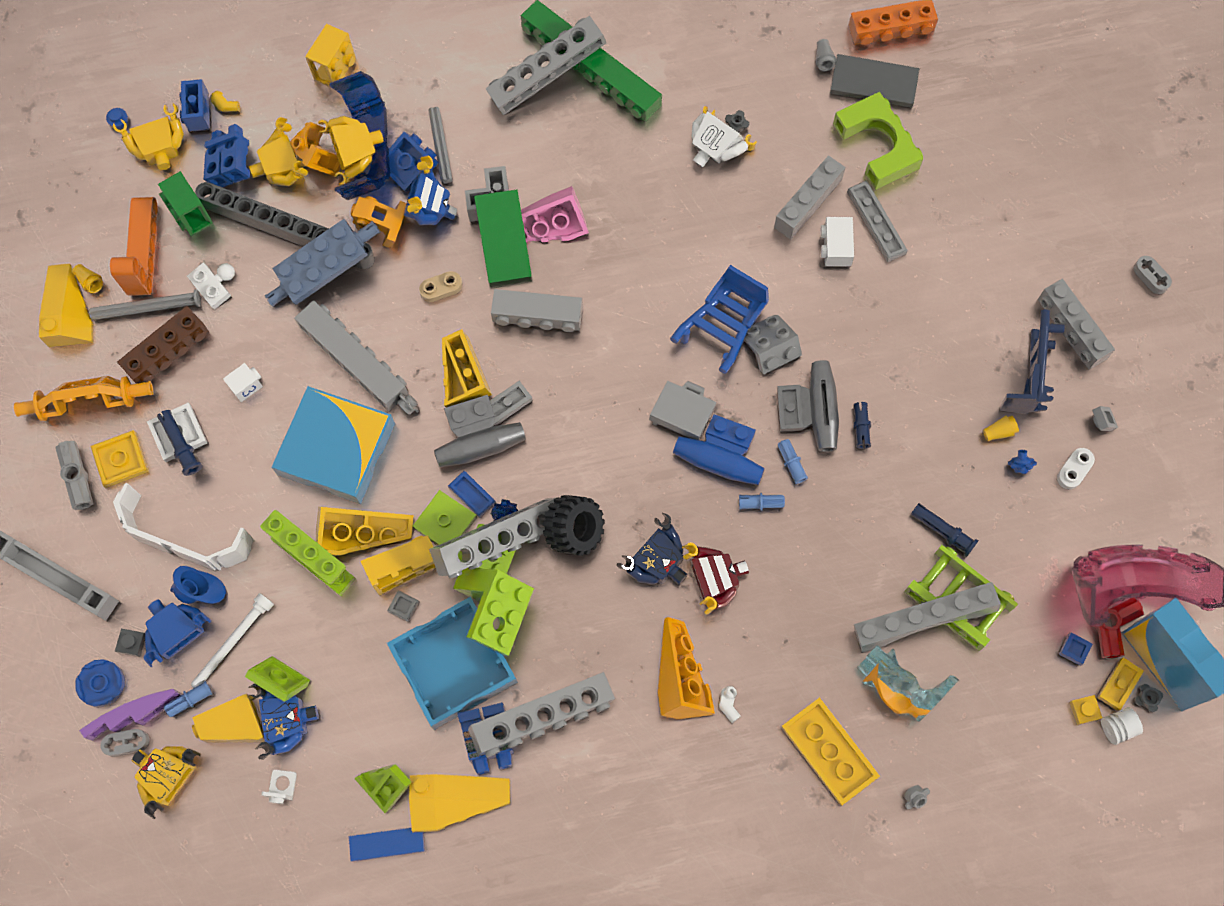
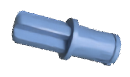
M786 439L779 442L778 448L785 461L784 466L788 467L794 483L799 484L807 480L808 476L800 462L801 457L797 456L790 440Z
M762 493L760 495H739V510L760 509V511H763V508H783L785 506L784 495H762Z
M205 681L188 692L183 691V695L164 705L165 712L169 717H172L190 706L193 708L197 702L213 695L209 685Z

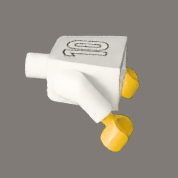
M707 106L703 107L702 114L692 123V144L700 150L693 161L701 167L705 166L709 158L718 163L727 161L745 151H752L757 144V141L754 143L749 142L751 139L750 134L742 141L743 137L715 117V110L709 113Z

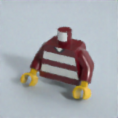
M691 542L682 546V549L685 548L689 552L683 555L684 559L687 560L694 557L691 559V567L703 599L699 604H704L708 607L704 613L707 615L713 610L727 606L737 594L739 587L737 577L749 574L746 561L733 564L729 554H724L720 550L696 546Z

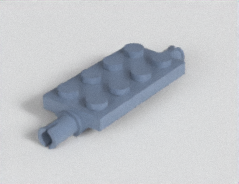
M342 219L272 269L280 280V286L265 295L266 299L268 298L269 304L274 307L281 300L289 296L292 302L297 305L368 256L364 246L366 241L380 233L376 224L371 221L356 232L351 229L345 219Z

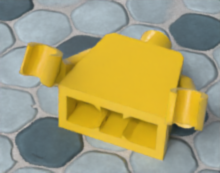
M174 103L173 113L168 111L167 105L163 107L164 113L170 115L171 119L167 116L129 129L130 133L126 131L127 124L123 120H121L124 124L122 130H118L113 123V128L121 133V139L128 151L139 160H146L149 165L157 164L159 170L170 168L169 159L177 157V149L180 147L184 136L180 119L176 116L179 111L178 106Z
M341 116L330 119L329 122L325 120L318 121V124L326 125V128L319 132L330 135L341 170H345L335 174V177L340 175L344 177L343 182L339 183V185L348 183L351 178L362 173L372 161V156L375 153L373 145L384 142L380 130L369 133L366 123H360L357 119Z
M279 117L275 123L276 129L262 147L257 150L260 162L249 166L253 178L265 174L270 184L289 187L298 179L307 176L308 171L303 168L305 165L302 161L297 160L287 134L285 135L284 131H291V124L286 123V118Z

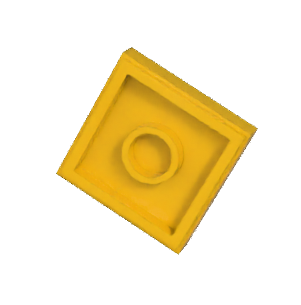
M134 430L91 446L100 479L105 488L149 472L137 433Z

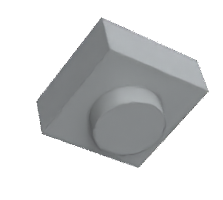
M1099 406L1092 410L1094 423L1100 431H1112L1118 428L1110 407Z

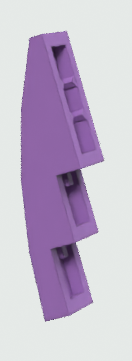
M169 689L146 695L101 715L79 731L84 738L93 741L109 729L117 733L133 721L143 726L164 710L165 704L182 694L175 689Z

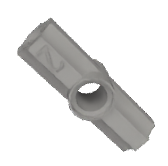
M75 441L61 442L55 448L61 466L60 476L65 481L72 509H87L94 503L87 482L88 474L83 468L77 443ZM78 472L77 476L71 479L72 474Z

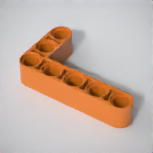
M135 197L131 199L126 257H112L110 260L111 275L128 296L151 295L158 215V205L155 197Z

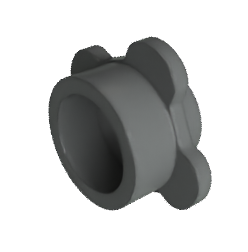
M741 110L732 115L728 114L725 117V122L728 123V126L738 133L743 131L744 128H748L750 124L744 117L745 113Z
M1143 684L1140 686L1139 696L1135 697V703L1138 706L1148 708L1150 712H1155L1158 710L1157 705L1161 702L1163 694L1160 690L1150 687L1148 684Z

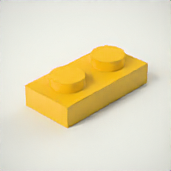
M1122 657L1097 698L1116 711H1120L1144 670Z

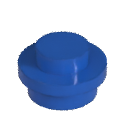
M113 108L106 115V121L111 127H113L114 123L117 129L123 128L124 124L121 120L127 124L128 115L122 108Z

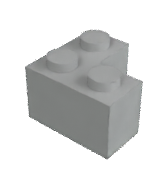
M505 166L484 169L486 188L465 190L470 222L478 221L474 196L509 191Z

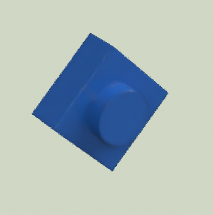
M1071 632L1068 634L1059 655L1081 666L1084 664L1093 643Z

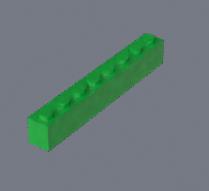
M536 0L520 15L523 31L528 35L534 36L542 46L548 42L551 43L558 38L561 32L573 27L539 0ZM584 37L578 38L576 42L583 41ZM599 48L572 67L573 70L581 72L586 80L598 85L603 93L611 95L620 106L628 108L633 116L641 118L645 122L662 106V94L602 48ZM561 50L558 55L564 54L567 50Z

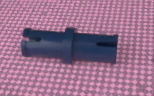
M859 402L853 404L855 415L853 429L856 430V446L859 449H863V440H865V449L871 447L869 429L872 427L871 421L868 418V403L861 402L862 411H860Z

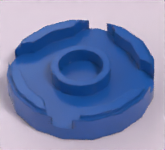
M104 659L89 662L81 669L80 674L77 675L75 690L79 699L87 705L97 708L106 707L114 703L121 696L125 686V676L121 668L115 663Z

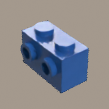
M203 80L181 81L179 98L181 103L180 120L182 124L185 123L188 131L210 129L209 92Z

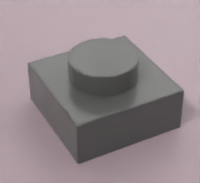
M121 628L115 652L140 657L145 642V633Z

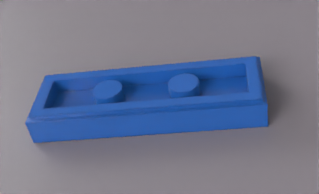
M412 828L349 836L350 861L425 852L423 832H412Z

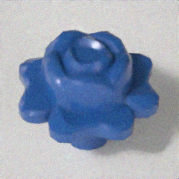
M1022 449L1018 450L1017 457H1013L1012 460L1008 461V465L1014 469L1015 473L1026 474L1033 469V466L1037 465V462L1027 456V450Z

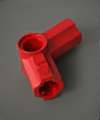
M1134 597L1103 611L1095 617L1094 627L1098 631L1102 658L1111 659L1125 656L1120 627L1144 615L1143 606ZM1104 617H1107L1111 620V627L1107 626L1104 623Z

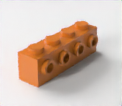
M919 0L852 12L848 25L854 46L868 45L877 41L885 42L899 37L907 38L921 33L928 34L935 30L938 17L932 0Z

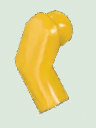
M214 91L211 94L210 100L220 112L240 111L239 101H227L220 91Z

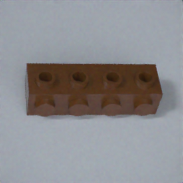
M186 306L119 359L117 363L136 384L152 381L156 374L166 370L176 358L186 354L192 345L202 341L209 331L194 312Z

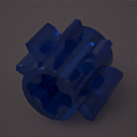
M502 499L501 504L494 503L490 515H492L494 521L518 511L516 508L517 504L510 503V500Z

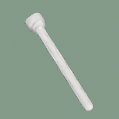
M261 593L256 596L255 602L252 605L254 606L253 609L192 681V688L205 682L261 613L264 614L266 610L269 611L274 604Z

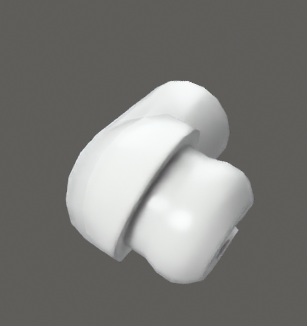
M727 686L720 692L718 706L729 721L733 723L741 715L733 707L737 691L734 687Z

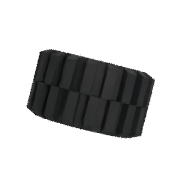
M562 495L561 498H555L554 503L549 504V510L545 511V521L542 526H545L543 535L547 536L545 541L551 545L550 548L560 553L579 556L587 555L591 550H595L597 548L596 544L602 540L601 534H604L603 525L605 524V519H602L604 514L602 510H599V504L595 503L591 498Z

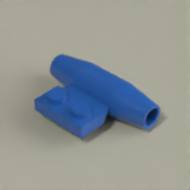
M713 414L705 434L706 441L679 436L673 450V454L692 465L734 481L759 485L765 470L764 467L743 456V454L748 452L756 429Z

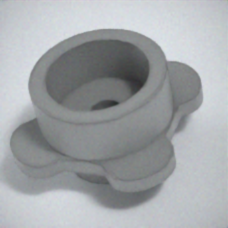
M402 393L399 394L401 399L397 403L407 414L410 415L414 410L417 413L419 412V409L416 407L418 402L410 394L404 396Z
M919 785L909 788L905 793V799L908 801L905 807L907 809L923 807L927 803L926 797L930 794V790L928 788L922 789Z

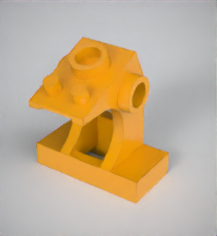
M312 122L306 123L305 127L290 141L294 153L303 160L302 163L305 166L335 176L341 169L336 152L325 149L319 144L323 134L319 131H323L325 127Z
M366 196L365 198L358 197L357 203L353 204L351 208L352 223L355 224L357 230H360V228L373 221L378 227L377 229L385 235L382 245L391 248L398 235L407 203L400 201L394 209L379 203L377 199L371 196ZM373 211L384 214V220L381 221L371 217Z

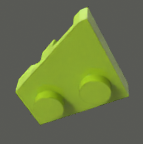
M396 764L363 772L355 777L358 784L384 813L392 809L412 783Z

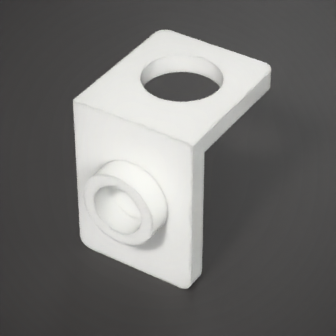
M273 770L269 792H262L261 795L269 798L270 803L283 804L284 800L292 801L297 774L290 771ZM281 776H286L290 782L289 787L285 790H279L276 787V781Z

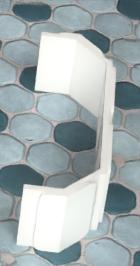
M124 484L122 490L117 493L113 501L118 518L123 524L122 528L135 540L169 554L173 552L180 558L213 571H220L223 567L228 568L246 561L250 554L254 539L244 528H240L231 547L212 555L204 556L138 530L132 513L142 495L129 484Z

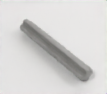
M431 107L428 112L437 161L439 162L440 179L443 184L451 183L452 175L439 107Z

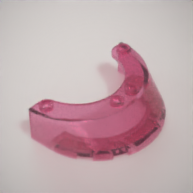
M1117 545L1089 551L1087 557L1079 556L1073 562L1072 575L1084 619L1091 626H1102L1103 623H1107L1110 619L1109 607L1116 602H1121L1128 598H1177L1178 600L1199 606L1205 611H1213L1216 608L1224 607V568L1214 561L1193 552L1189 556L1178 553L1177 548L1158 546V550L1143 549V545Z

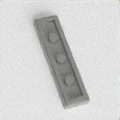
M866 180L848 188L847 193L886 261L889 262L907 254V248L868 181Z

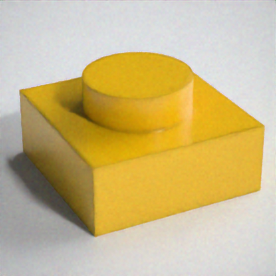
M1095 695L1069 702L1077 725L1103 718Z

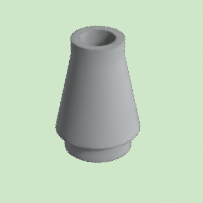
M821 39L817 42L816 66L822 71H829L834 68L836 57L829 45V41Z

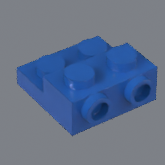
M404 131L377 164L404 191L409 192L412 183L423 171L417 169L418 162H421L420 158L430 156L433 160L432 170L439 162L435 159L437 154L428 146L425 149L421 145L422 139L415 133L410 135Z

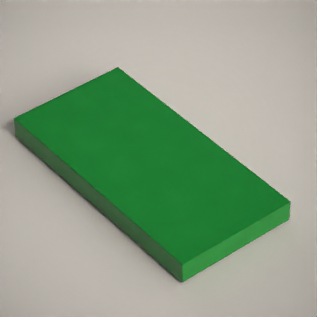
M518 189L474 196L488 282L494 283L531 277Z

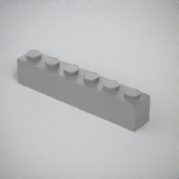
M313 300L294 318L298 326L390 412L401 399L400 393L404 396L408 395L405 387L407 383L399 375L395 377L390 372L391 368L383 360L379 362L371 348L368 346L364 348L356 334L353 332L349 334L341 320L338 318L334 320L330 316L331 312L325 305L321 304L319 306Z

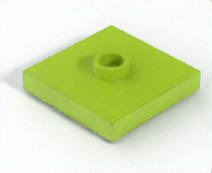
M439 490L412 527L422 535H428L431 541L440 545L465 534L477 518V515Z
M273 656L250 668L245 675L247 679L284 702L305 689L310 682L307 677Z

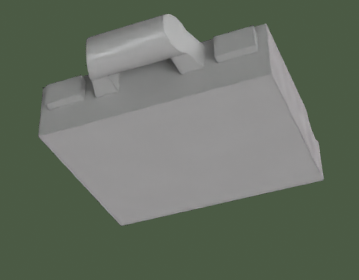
M667 381L650 413L649 420L653 421V425L657 426L659 424L686 437L699 440L715 410L717 402L704 397L705 388L690 381H687L682 387Z

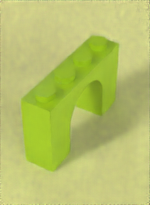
M880 92L835 113L833 124L843 140L867 129L882 131L891 139L893 150L869 162L866 167L865 175L875 190L920 169L923 161L921 150L916 148L910 133L905 131L899 116L893 113L889 101Z

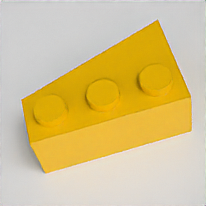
M461 329L443 337L444 406L447 408L485 395L491 396V391L466 333Z
M428 535L424 537L418 536L411 540V542L360 561L371 585L379 596L436 568L429 550L433 548V545Z

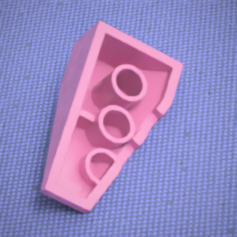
M572 186L555 192L521 209L526 243L528 241L548 242V240L569 241L589 233L580 203Z

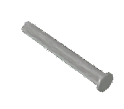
M195 289L193 293L93 307L89 309V315L92 320L190 305L200 307L201 298L199 291Z

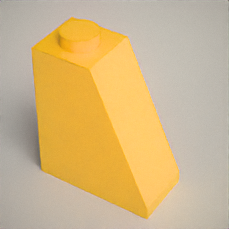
M247 693L192 717L194 725H192L193 733L197 739L200 738L202 741L265 742L260 716L254 700L249 699Z

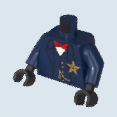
M662 512V515L665 517L663 523L658 518L654 519L656 525L663 527L662 530L658 528L633 558L622 555L626 560V564L624 566L622 563H617V567L626 570L639 583L663 584L670 577L680 585L688 575L679 567L683 561L682 554L684 550L682 549L680 537L671 524V517Z

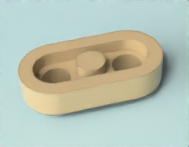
M454 271L445 272L426 279L419 287L421 297L427 302H434L457 294L462 289V279ZM449 279L454 280L453 283H447ZM430 286L434 287L431 291L426 290Z

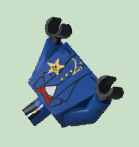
M252 684L248 687L255 688L257 691V695H249V699L254 700L260 696L263 698L259 699L265 742L260 743L255 749L262 748L266 754H261L258 757L260 760H264L270 753L275 755L290 751L302 740V735L307 734L306 722L319 719L317 706L304 708L303 701L296 697V695L284 702L257 684Z

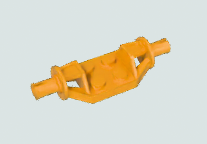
M110 376L65 382L46 396L41 390H37L34 392L33 400L14 403V412L17 417L36 413L40 421H46L48 417L63 415L67 411L66 402L74 401L76 397L84 396L85 399L95 398L99 396L98 393L102 395L107 408L120 405L132 407L134 397L153 395V386L151 381L131 384L127 376L122 377L121 380ZM114 396H119L122 398L114 399ZM52 402L55 409L48 410V404Z

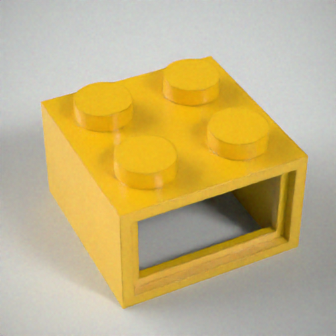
M329 24L324 26L305 56L313 79L334 89L344 80L346 71L354 64L356 58L349 34ZM314 62L320 64L318 70L316 69Z

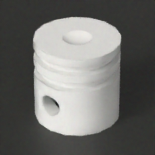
M1130 707L1101 718L1103 731L1108 740L1114 745L1143 733L1142 723L1136 712Z

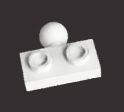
M203 262L188 274L187 277L215 310L231 297L221 282L223 280H231L235 275V270L232 265L224 263L218 267L217 274L214 275Z

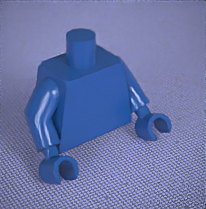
M160 599L153 601L148 606L153 617L145 623L147 627L145 631L146 653L143 657L145 662L151 668L153 667V661L156 659L160 663L163 661L161 656L169 659L205 632L202 625L206 621L210 623L211 619L198 608L186 604L177 606L172 602L165 607Z

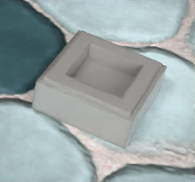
M398 590L387 611L409 623L420 602Z

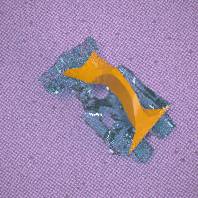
M878 645L857 667L867 676L862 682L865 685L876 687L880 698L896 714L908 713L918 722L959 681L955 676L950 675L933 689H922L919 686L917 677L899 666L895 650L892 649L886 654Z

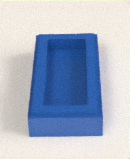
M463 471L448 485V488L479 518L496 504V501L466 471Z

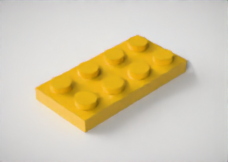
M820 697L781 726L840 806L844 805L880 777Z

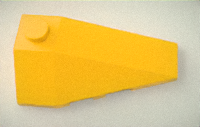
M71 264L48 266L39 315V338L48 347L93 343V322L87 311L85 300L81 295L76 276L72 273L73 268Z
M440 774L410 775L412 783L409 785V805L412 832L439 831L450 824L460 823L467 820L466 818L480 813L484 814L510 804V778Z

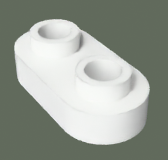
M1078 448L1070 455L1057 475V481L1061 487L1071 490L1082 482L1095 461L1094 455L1090 450ZM1080 456H1084L1086 458V462L1082 461L1080 459ZM1068 473H1072L1074 479H1070Z

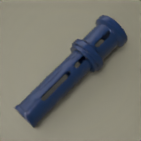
M171 410L162 411L163 416L159 413L157 418L161 422L175 450L174 457L176 460H179L183 468V475L189 476L197 473L202 469L203 465L197 461L193 453L194 448L187 444Z
M918 503L910 514L947 539L948 545H954L964 552L965 557L970 554L979 541L967 536L960 527L955 528L921 503Z

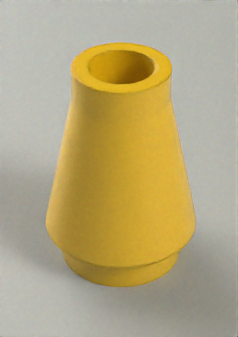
M78 264L73 268L72 273L76 276L84 291L97 293L103 287L101 275L84 267L82 264Z
M1005 415L983 429V434L987 441L1015 436V433L1019 432L1017 422L1012 415L1009 417Z

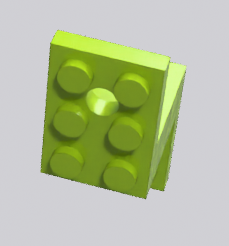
M478 524L477 528L484 526V524ZM499 533L498 541L499 543H501L502 537ZM479 542L478 549L480 552L482 550L481 542ZM508 550L501 552L502 556L491 561L488 559L483 560V565L477 568L463 569V574L457 577L453 589L469 597L471 596V598L480 602L466 637L506 656L510 654L534 590L529 585L507 574L515 551L508 552ZM495 618H498L500 621V625L497 630H495L493 627V621L495 620Z

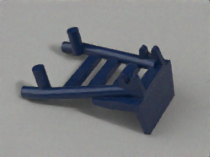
M1041 310L1040 330H1031L1030 378L1026 379L1023 394H1006L1000 406V411L1022 414L1046 411L1047 406L1041 405V403L1051 402L1054 399L1053 396L1047 395V393H1052L1054 388L1045 385L1047 350L1055 349L1056 341L1048 340L1049 333L1064 334L1065 325L1050 324V310Z

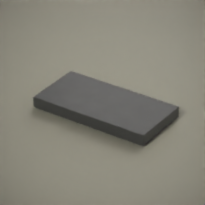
M837 54L830 93L865 99L880 92L884 98H887L890 104L913 108L920 68Z

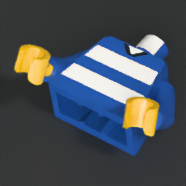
M430 156L421 157V162H418L417 169L423 171L411 185L404 216L415 219L419 225H437L443 216L453 220L456 216L457 208L448 204L450 192L442 187L435 178L431 169L433 167L432 158Z

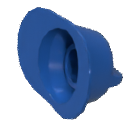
M179 566L173 573L174 583L170 591L183 603L193 604L200 601L214 604L219 603L225 597L226 589L223 582L212 574L189 566Z

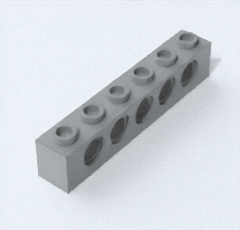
M589 15L577 21L571 29L561 32L558 38L551 43L544 44L541 50L534 55L527 56L517 67L510 68L504 76L493 80L485 89L501 113L505 115L607 42ZM584 37L583 41L576 42L578 38ZM561 50H567L564 54L558 55ZM549 61L547 66L541 67L542 63ZM526 74H532L530 78L524 79ZM514 85L513 90L506 91L509 86Z
M555 498L541 500L429 549L438 575L448 576L449 579L463 574V569L477 568L483 565V560L497 559L502 556L501 552L515 551L521 548V543L523 542L532 543L541 539L540 535L545 530V526H542L543 521H545V511L549 510L548 506L550 503H554ZM537 517H538L539 520H540L539 526L537 525V521H536V520H537ZM518 525L521 528L520 534L517 531ZM499 533L502 537L501 543H499L498 541ZM479 542L482 544L481 552L478 549ZM459 551L462 552V560H461V561L458 559V552H459Z
M603 672L472 724L468 731L478 756L485 754L488 758L500 752L499 748L508 745L509 748H513L522 744L523 738L530 736L531 739H535L544 735L545 729L553 727V730H557L566 726L567 720L572 718L575 721L584 719L589 716V711L596 709L597 713L610 708L609 703L615 697ZM582 693L590 695L592 699L591 704L583 702L581 698ZM560 702H566L570 706L569 713H565L560 709ZM538 711H545L548 714V721H541L537 716ZM518 719L523 720L526 723V730H518L515 726V721ZM493 729H501L504 733V739L498 740L494 738Z

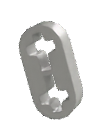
M1142 256L1134 264L1135 274L1153 293L1163 294L1171 286V277L1152 257ZM1146 264L1149 266V268L1145 269L1141 267L1142 265L1144 266ZM1163 281L1164 284L1157 285L1156 282Z
M132 729L106 735L102 739L100 747L104 754L117 757L136 753L138 750H145L149 745L150 739L146 732L140 729ZM136 735L142 738V741L138 742V746L133 743L128 744V741L136 739ZM112 740L118 743L122 742V745L114 747V751L108 748V745L112 744Z

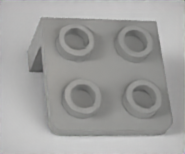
M779 315L770 316L752 325L744 338L746 344L755 352L759 370L763 374L802 356L798 335Z

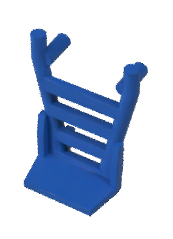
M732 265L728 267L705 299L706 303L685 320L670 338L675 344L679 340L683 344L688 343L690 328L695 325L731 347L729 353H724L719 371L723 374H726L735 362L748 329L751 328L769 302L768 287ZM733 292L748 301V308L731 299L728 295ZM721 303L742 316V322L740 323L715 306ZM706 314L710 315L736 331V337H732L702 317Z

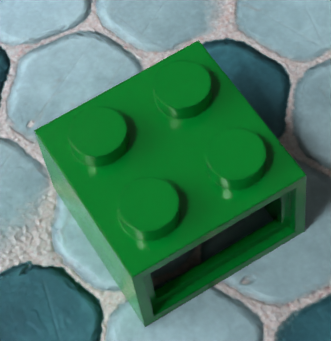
M181 171L158 183L162 191L159 193V196L182 231L187 229L192 236L213 224L201 201Z

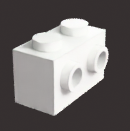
M826 217L825 224L821 225L820 238H824V245H821V258H825V266H851L854 259L853 217Z

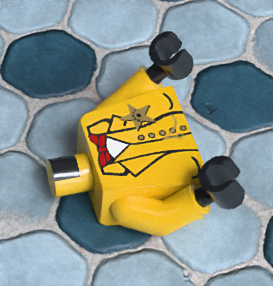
M165 746L162 750L155 748L150 755L142 750H138L135 753L132 762L140 767L135 774V779L138 781L137 789L145 806L144 812L155 819V811L157 809L164 810V807L160 804L169 805L196 767V764L193 763L194 757L196 755L201 756V753L183 746Z

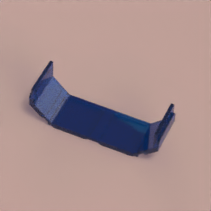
M362 71L329 83L330 87L342 95L352 118L357 119L360 123H366L369 133L380 130L384 141L373 145L375 153L372 156L371 163L362 173L355 176L354 181L334 188L347 201L380 189L385 184L384 181L389 180L390 177L385 102L381 98L374 79Z

